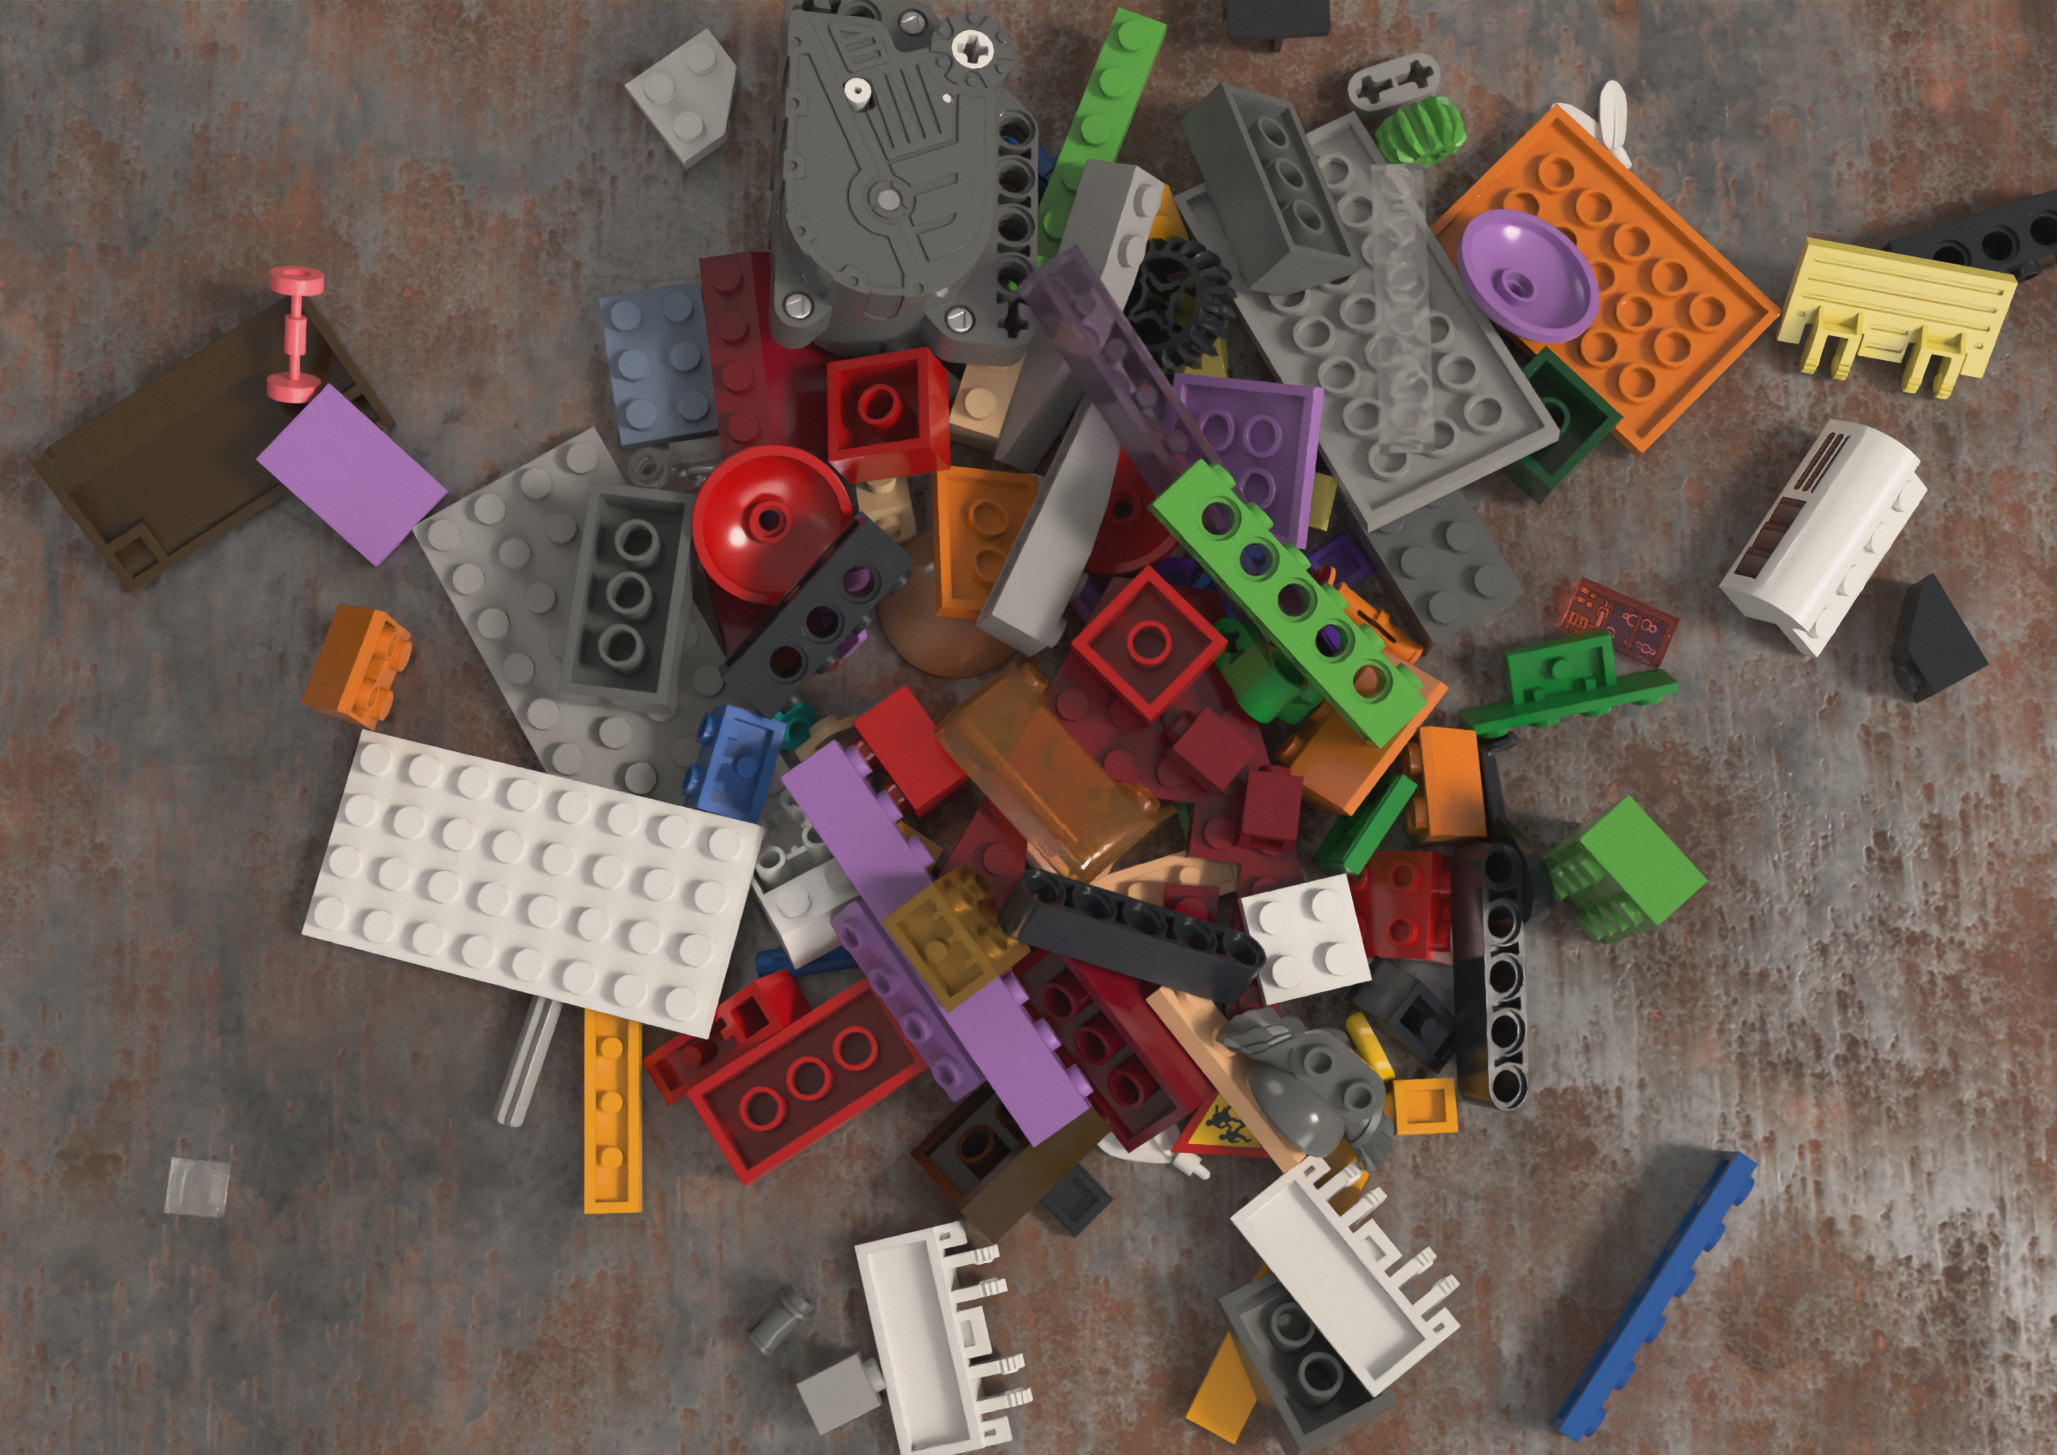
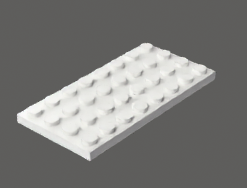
M362 729L302 935L708 1040L765 828L753 823Z

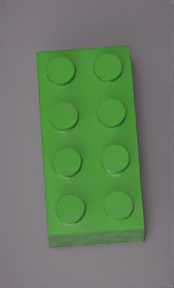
M1630 795L1581 823L1543 857L1553 882L1555 898L1559 901L1565 898L1579 913L1575 919L1582 930L1597 942L1602 938L1607 945L1659 926L1708 881Z

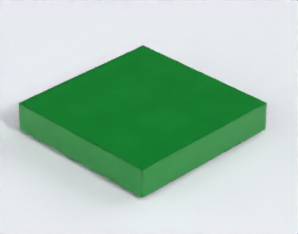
M1404 774L1382 775L1352 816H1339L1311 858V863L1325 873L1359 875L1418 785Z

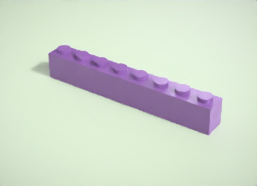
M833 740L784 774L780 779L1032 1146L1035 1147L1091 1108L1092 1104L1087 1099V1096L1094 1092V1090L1075 1063L1069 1068H1066L1054 1051L1062 1045L1060 1040L1043 1017L1036 1022L1033 1021L1022 1005L1030 998L1011 971L1004 976L1001 974L950 1013H947L881 922L936 881L927 868L935 861L917 835L907 839L896 821L901 819L903 814L887 791L884 789L879 794H876L865 778V776L872 772V769L854 745L845 749L841 743Z

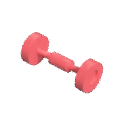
M302 266L274 267L269 271V288L277 293L291 295L290 314L285 315L284 353L289 355V372L274 373L267 377V396L286 403H310L321 392V380L313 375L300 373V355L306 354L307 317L301 315L302 296H314L324 292V273Z

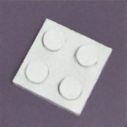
M1346 873L1238 899L1246 934L1252 936L1260 943L1267 956L1265 965L1256 976L1263 1005H1271L1372 980Z

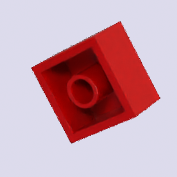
M928 347L827 363L828 462L850 484L951 469L948 371Z
M1148 564L1071 642L1072 652L1150 727L1226 650L1228 641Z
M906 685L852 722L858 735L857 738L851 741L852 744L859 750L872 769L871 774L873 776L882 770L889 781L883 784V787L902 812L903 818L913 813L921 824L971 788L969 771Z

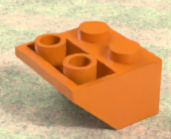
M338 604L301 704L314 712L374 731L378 720L383 721L390 711L393 701V691L390 688L396 672L403 671L409 661L412 643L408 640L411 634L385 612L371 608Z
M1433 726L1419 727L1404 746L1405 751H1401L1397 755L1398 774H1404L1418 785L1410 797V803H1406L1403 807L1405 834L1414 835L1415 848L1461 845L1469 841H1482L1487 837L1476 731Z

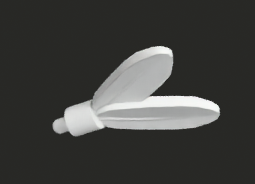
M1610 80L1607 82L1599 95L1598 123L1573 105L1557 103L1626 168H1631L1632 163L1622 147L1625 141L1627 123L1626 94L1617 81Z
M1176 1123L1129 1154L1112 1132L1107 1134L1097 1144L1102 1151L1111 1157L1154 1164L1172 1163L1189 1177L1192 1173H1195L1203 1180L1210 1177L1209 1170L1199 1164L1202 1158L1198 1155L1170 1152L1181 1135Z

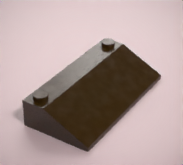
M291 295L281 298L37 453L32 461L33 467L129 593H132L290 491L260 464L256 458L309 404L286 403L267 396V377L274 373L289 372V355L284 353L285 315L290 314ZM302 296L301 315L307 317L306 354L300 355V373L319 378L321 380V391L330 383L380 430L383 431L396 423L311 296Z

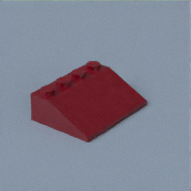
M748 251L699 258L722 459L724 460L742 449L755 445L784 444L803 449L821 461L828 462L827 363L854 359L856 357L849 356V358H845L828 352L815 345L814 340L803 348L789 349L782 347L773 339L769 330L770 252Z

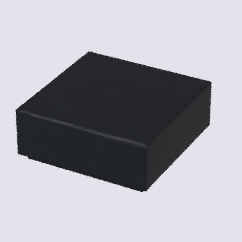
M1078 1163L1039 1201L1076 1238L1114 1199Z

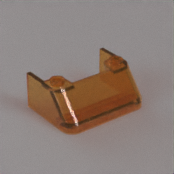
M1036 656L1011 662L950 711L934 727V735L944 750L1059 875L1092 885L1119 868L1178 810L1172 803L1157 810L1160 807L1158 799L1141 783H1136L1134 786L1127 782L1117 784L1045 706L1050 700L1045 690L1049 683L1045 676L1037 669L1042 663Z

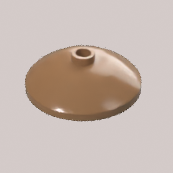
M933 528L919 533L901 546L916 560L909 568L913 574L899 592L893 596L887 592L878 602L882 628L889 643L900 657L914 668L931 676L943 679H968L995 670L1017 652L1013 647L975 627L974 625L977 620L936 616Z

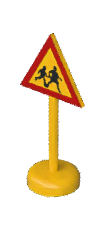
M1359 1011L1348 1017L1345 1022V1030L1354 1047V1052L1377 1071L1384 1084L1395 1079L1393 1069L1362 1012ZM1215 1090L1198 1106L1170 1151L1175 1153L1271 1158L1218 1090Z

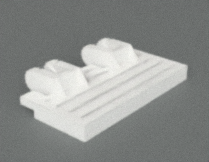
M1309 1155L1235 1213L1230 1220L1370 1395L1375 1398L1461 1327L1446 1307L1427 1322L1422 1318L1452 1293L1460 1283L1452 1274L1448 1277H1443L1431 1287V1291L1412 1305L1399 1289L1416 1275L1422 1274L1431 1267L1437 1255L1430 1247H1427L1389 1278L1385 1271L1401 1259L1403 1255L1373 1219H1370L1354 1233L1350 1230L1384 1202L1387 1195L1380 1187L1370 1190L1359 1199L1358 1203L1339 1217L1328 1202L1345 1188H1349L1361 1178L1365 1169L1358 1160L1353 1161L1317 1190L1313 1184L1326 1175L1331 1168L1322 1157L1315 1158Z
M962 1220L854 1246L882 1373L887 1385L886 1391L901 1455H954L1011 1441L1012 1435L1007 1416L984 1421L982 1413L1019 1406L1033 1401L1031 1389L1022 1387L985 1397L981 1377L999 1373L1004 1375L1018 1371L1019 1368L1025 1366L1023 1354H1015L973 1364L970 1362V1358L992 1353V1347L982 1306L959 1311L957 1303L999 1294L1008 1290L1005 1278H991L980 1281L979 1284L960 1288L956 1267L973 1263L980 1265L992 1262L994 1258L1000 1257L997 1244L946 1256L945 1248L967 1243Z

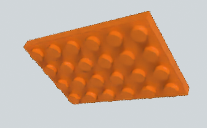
M1557 103L1430 227L1459 274L1456 254L1459 237L1476 216L1489 210L1512 209L1531 214L1557 228L1575 244L1586 258L1595 275L1600 298L1598 313L1594 321L1580 336L1563 343H1541L1518 337L1504 330L1491 319L1489 320L1531 360L1547 346L1617 410L1624 418L1611 434L1637 459L1783 312Z

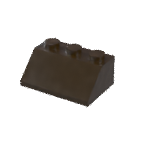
M986 1080L910 1154L955 1206L995 1244L1113 1129L1091 1107L1043 1142L1033 1147L988 1080Z

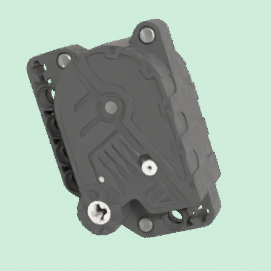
M906 0L786 1L779 33L778 72L773 92L772 132H774V147L770 162L769 190L772 191V203L768 220L767 250H770L769 330L773 339L782 347L799 349L814 340L815 345L838 356L860 358L927 346L934 355L944 361L1001 367L1012 366L1020 362L1025 355L1037 327L1038 126L1032 114L1005 88L1014 61V47L1011 38L1003 26L991 16L974 12H957L941 21L925 5ZM1001 136L1013 137L1020 145L1009 144ZM1000 184H1011L1020 193L1007 192ZM999 231L1012 232L1019 241H1008L1001 236ZM998 280H1010L1017 285L1019 290H1007L1000 285ZM1006 317H1012L1009 322V338L1007 330L1002 328Z

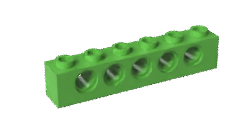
M1202 458L1198 459L1146 508L1369 747L1381 749L1428 704L1418 692L1423 688L1422 682L1403 663L1395 667L1381 652L1386 647L1384 641L1366 623L1363 622L1358 627L1347 616L1344 610L1349 605L1332 585L1326 582L1320 586L1308 574L1306 570L1311 567L1309 560L1291 542L1283 546L1270 533L1269 529L1274 524L1257 504L1251 501L1246 506L1231 490L1236 485L1235 481L1220 464L1213 460L1207 465ZM1209 504L1222 507L1228 515V527L1221 535L1209 533L1202 524V513ZM1249 544L1259 547L1266 557L1265 568L1257 576L1247 574L1240 565V554ZM1286 585L1296 587L1303 597V606L1299 613L1293 617L1284 614L1278 606L1279 592ZM1325 625L1335 628L1340 636V646L1337 652L1330 657L1322 655L1315 643L1318 631ZM1367 665L1376 673L1377 686L1370 695L1363 697L1356 692L1353 678L1359 668Z

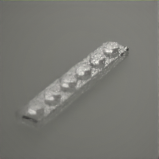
M1424 163L1371 165L1379 454L1434 452L1435 437Z

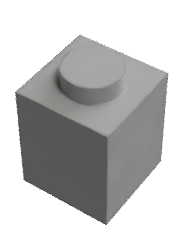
M860 1350L801 1379L796 1384L820 1436L880 1406L883 1398L879 1391L887 1388L875 1359L872 1357L865 1361Z

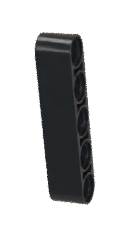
M1469 841L1462 843L1455 849L1450 861L1457 1085L1463 1100L1469 1104L1511 1112L1525 1103L1530 1086L1522 862L1517 850L1510 844Z
M1037 868L1027 869L1021 874L997 915L998 923L1002 930L1012 939L1021 943L1223 1004L1236 1003L1242 997L1265 965L1267 958L1260 943L1252 936L1241 931Z

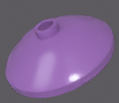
M1495 209L1476 216L1461 233L1456 254L1458 269L1464 286L1479 309L1504 330L1531 341L1563 343L1580 336L1594 321L1598 313L1600 299L1595 275L1586 258L1575 244L1551 224L1522 211Z

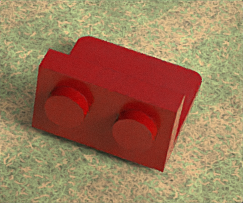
M1375 850L1359 875H1346L1366 958H1375L1377 955L1382 959H1409L1430 965L1453 966L1450 888L1451 857L1435 851Z

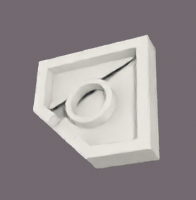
M708 28L625 84L629 96L685 170L727 142L731 123L729 119L733 95L736 94L739 73L737 66Z

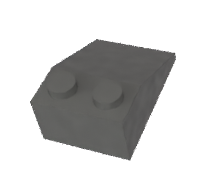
M1272 1272L1217 1300L1262 1412L1285 1455H1311L1386 1416L1398 1399L1390 1386L1375 1398L1370 1395Z

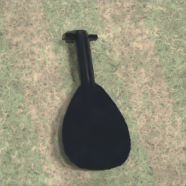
M1509 731L1507 734L1496 737L1477 747L1483 804L1487 821V837L1481 842L1510 844L1520 855L1523 873L1524 931L1526 932L1543 923L1553 912L1555 890L1542 855L1523 830L1507 817L1495 755L1517 746V734H1514V731Z

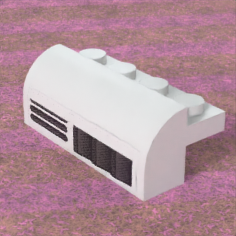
M1830 419L1719 587L1744 616L1776 624L1802 654L1818 657L1928 489L1914 473L1921 461L1900 442L1879 430L1858 423Z

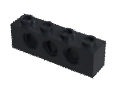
M2057 189L1889 241L1881 251L2011 274L2015 276L2018 284L2029 281L2042 273V268L2057 264ZM2030 230L2039 233L2043 237L2045 245L2037 243L2032 238ZM1982 245L1993 249L1998 261L1987 257L1983 252Z
M861 510L718 667L721 678L769 720L779 711L783 715L788 713L802 698L804 690L801 686L814 672L819 675L823 674L837 660L841 652L837 647L851 632L854 635L860 634L871 623L877 613L873 607L887 592L893 596L905 586L913 574L909 568L916 560ZM855 566L868 568L869 580L864 588L858 591L844 589L843 578L850 568ZM819 606H827L833 609V620L827 628L815 631L807 627L806 620L811 610ZM783 646L795 648L798 656L792 667L786 670H777L770 666L771 655L776 649Z

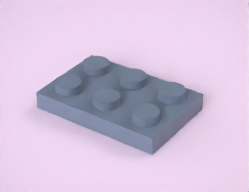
M700 281L598 298L620 443L623 450L628 451L719 435L703 291Z

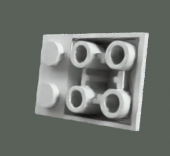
M786 788L783 792L764 801L757 825L764 827L765 832L750 888L796 970L842 945L830 921L852 901L861 897V895Z

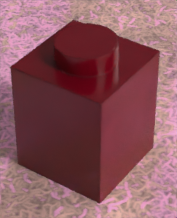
M1205 707L1194 716L1186 710L1166 733V736L1172 742L1163 753L1210 794L1214 795L1226 788L1257 749L1210 708Z
M1263 765L1259 767V771L1249 769L1244 784L1237 846L1285 853L1292 852L1297 839L1304 777L1291 775L1290 769L1277 765Z

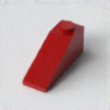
M784 968L754 980L716 1008L708 1040L679 1033L642 1059V1063L667 1105L671 1106L685 1098L687 1090L812 1011V1008L788 968Z

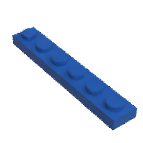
M1740 1151L1724 1152L1548 1425L1576 1443L1580 1441L1583 1435L1590 1437L1595 1433L1606 1414V1409L1602 1407L1613 1388L1617 1391L1621 1390L1633 1375L1636 1368V1363L1632 1361L1634 1355L1643 1342L1650 1344L1662 1330L1666 1321V1317L1662 1315L1665 1307L1673 1296L1676 1298L1681 1297L1694 1280L1696 1271L1691 1268L1702 1250L1709 1252L1722 1237L1725 1225L1721 1221L1732 1204L1736 1207L1739 1206L1751 1192L1755 1180L1750 1176L1758 1165L1756 1162Z

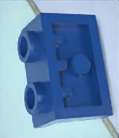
M729 704L714 706L711 713L706 712L700 722L696 736L697 743L702 744L696 765H689L681 785V794L686 795L683 807L758 824L787 723L775 719L769 720L763 715Z

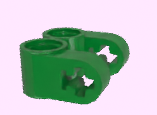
M1222 618L1213 625L1228 641L1226 650L1214 663L1231 687L1238 704L1252 718L1266 724L1278 716L1283 721L1295 725L1301 722L1325 700L1253 622L1239 618ZM1232 633L1240 634L1236 641V647L1238 650L1245 651L1243 654L1230 652L1229 648L1234 643L1231 636Z

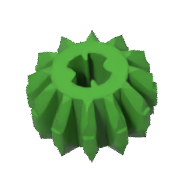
M1428 96L1422 101H1414L1411 105L1398 109V112L1393 116L1386 118L1375 132L1379 143L1378 148L1395 175L1414 174L1419 170L1429 169L1432 165L1443 162V159L1456 153L1458 148L1467 139L1462 118L1457 107L1453 106L1448 96Z

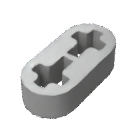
M1412 53L1362 69L1355 73L1349 81L1345 96L1346 108L1350 113L1355 111L1358 118L1363 121H1374L1396 114L1398 109L1405 108L1414 101L1419 102L1428 96L1435 95L1441 79L1440 67L1436 60L1429 55ZM1415 70L1418 77L1427 76L1423 88H1418L1415 82L1399 84L1406 82L1410 71ZM1362 86H1368L1370 92L1384 90L1378 94L1376 104H1370L1367 97L1358 98Z

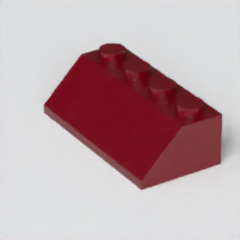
M1041 948L1036 949L1013 967L1012 973L1030 998L1022 1005L1034 1022L1043 1017L1062 1044L1054 1051L1066 1068L1075 1063L1094 1090V1092L1087 1096V1099L1096 1112L1113 1129L1111 1132L1128 1154L1192 1113L1217 1090L1145 1000L1156 990L1149 981Z

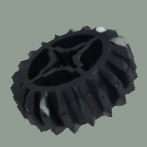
M1171 236L1168 242L1162 238H1152L1150 249L1146 248L1145 256L1139 266L1134 285L1116 330L1109 342L1114 347L1121 343L1129 348L1128 364L1131 365L1133 370L1142 374L1146 372L1156 378H1166L1167 374L1174 376V373L1185 374L1187 366L1194 370L1202 369V355L1204 353L1210 357L1218 356L1214 346L1217 338H1230L1228 331L1223 328L1225 321L1237 318L1234 310L1227 307V304L1238 297L1235 290L1227 286L1233 277L1229 270L1221 266L1223 263L1221 258L1212 251H1207L1206 246L1195 240L1187 241L1180 236ZM1178 271H1190L1192 274L1191 277L1184 281L1177 279L1174 282H1170L1166 277ZM1164 332L1170 338L1169 341L1156 345H1149L1145 339L1153 333L1159 336Z

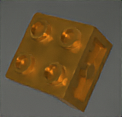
M967 863L931 883L881 921L947 1013H950L1031 952L1027 944L1012 939L999 926L997 915L1000 907L993 899L994 891L990 882L981 872L972 870Z

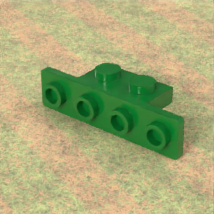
M1602 629L1502 650L1509 700L1460 710L1459 716L1463 726L1467 730L1476 731L1478 737L1496 738L1507 734L1509 728L1528 724L1532 727H1548L1559 723L1560 717L1580 713L1583 716L1589 717L1600 716L1609 713L1612 710V706L1626 703L1638 706L1656 704L1663 700L1664 695L1677 693L1678 682L1664 669H1653L1616 677L1611 634Z

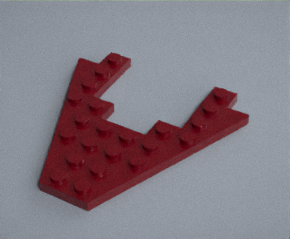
M1114 576L1109 581L1080 633L1133 579ZM1169 584L1212 626L1222 618H1227L1219 591ZM1235 643L1229 648L1230 652H1237ZM1070 648L936 878L938 880L967 863L972 870H978L987 878L994 891L993 899L1001 908L1025 870L1028 838L1075 844L1082 843L1088 791L1191 804L1185 858L1238 864L1231 929L1246 934L1238 903L1239 898L1305 883L1295 846L1291 853L1237 846L1244 784L1249 769L1259 771L1260 766L1270 765L1258 721L1247 714L1238 704L1231 687L1216 664L1213 662L1149 727L1072 652V648ZM1205 707L1210 708L1257 749L1222 792L1214 795L1210 794L1163 753L1172 742L1166 736V733L1186 710L1194 716ZM1013 966L1006 970L1002 974V976L1006 975L1010 971L1012 972ZM1255 977L1236 1003H1222L1221 1013L1229 1022L1234 1016L1240 1015L1247 1010H1253L1261 1006H1271L1279 1016L1280 1002L1263 1005L1257 978Z

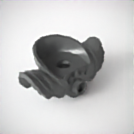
M1261 1006L1253 1010H1247L1240 1015L1234 1016L1223 1026L1216 1036V1041L1226 1045L1228 1049L1252 1059L1248 1066V1082L1251 1092L1268 1120L1290 1143L1315 1158L1328 1157L1336 1149L1344 1135L1350 1149L1353 1150L1358 1162L1363 1164L1367 1173H1373L1383 1164L1387 1154L1391 1151L1393 1144L1391 1138L1394 1133L1393 1120L1382 1114L1386 1089L1381 1076L1354 1052L1350 1038L1343 1031L1330 1026L1318 1027L1308 1031L1300 1018L1292 1014L1278 1016L1271 1006Z

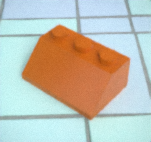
M1383 649L1381 652L1395 667L1403 663L1419 678L1423 688L1418 692L1428 704L1379 749L1369 747L1335 709L1324 700L1307 715L1310 720L1299 735L1293 733L1280 745L1275 753V758L1278 760L1275 765L1290 769L1291 775L1304 777L1301 800L1316 812L1352 816L1449 688L1435 677ZM1367 665L1359 668L1353 678L1354 688L1359 695L1366 697L1377 686L1376 673Z

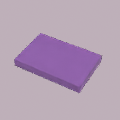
M330 383L256 458L260 464L376 568L412 532L410 527L421 522L449 493L446 488Z

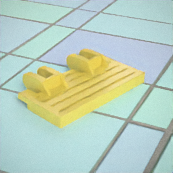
M1806 237L1783 305V316L1776 338L1778 341L1799 344L1805 324H1811L1800 357L1799 371L1800 373L1812 375L1819 365L1827 336L1841 337L1836 354L1832 359L1831 377L1832 379L1843 381L1848 377L1856 352L1859 356L1902 363L1908 343H1913L1906 368L1902 375L1901 390L1907 393H1916L1922 383L1931 354L1943 356L1933 382V396L1946 400L1953 391V386H1955L1959 373L1977 378L1983 377L2018 282L2015 276L2011 274Z

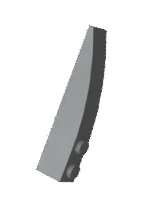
M1087 159L1038 314L1035 335L1028 347L994 455L995 460L1023 473H1033L1065 426L1089 385L1116 330L1134 285L1139 266L1144 259L1146 243L1155 215L1161 205V195L1165 184L1137 165Z
M1121 343L1107 353L1096 368L974 625L1029 657L1047 646L1050 648L1055 646L1067 625V619L1062 617L1069 600L1073 602L1077 599L1088 579V573L1084 572L1083 569L1091 554L1107 508L1120 452L1126 407L1129 348Z

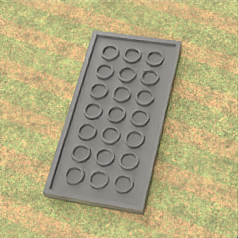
M1355 111L1307 133L1306 136L1362 266L1355 274L1285 297L1250 290L1240 276L1239 264L1230 242L1223 233V224L1215 204L1206 191V182L1173 198L1183 225L1192 241L1195 240L1206 246L1207 251L1210 250L1217 254L1221 261H1223L1221 266L1229 270L1233 277L1227 286L1234 289L1238 297L1230 302V305L1277 383L1325 388L1317 450L1366 532L1369 533L1558 441L1560 429L1487 316L1470 297L1460 274L1393 170L1383 158L1380 150Z
M593 426L410 528L546 773L683 807L686 795L681 794V785L689 765H696L702 744L697 743L696 736L704 714L706 712L711 713L714 706L724 704L758 714L752 704L737 691L735 692L721 678L718 667L727 658L693 599L675 716L569 703L558 693L590 483L592 481L628 486ZM780 751L765 801L786 789L780 777L789 772L790 769Z

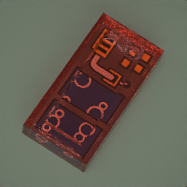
M1582 577L1578 582L1560 628L1576 635L1605 629L1611 634L1613 651L1657 669L1662 664L1680 619Z

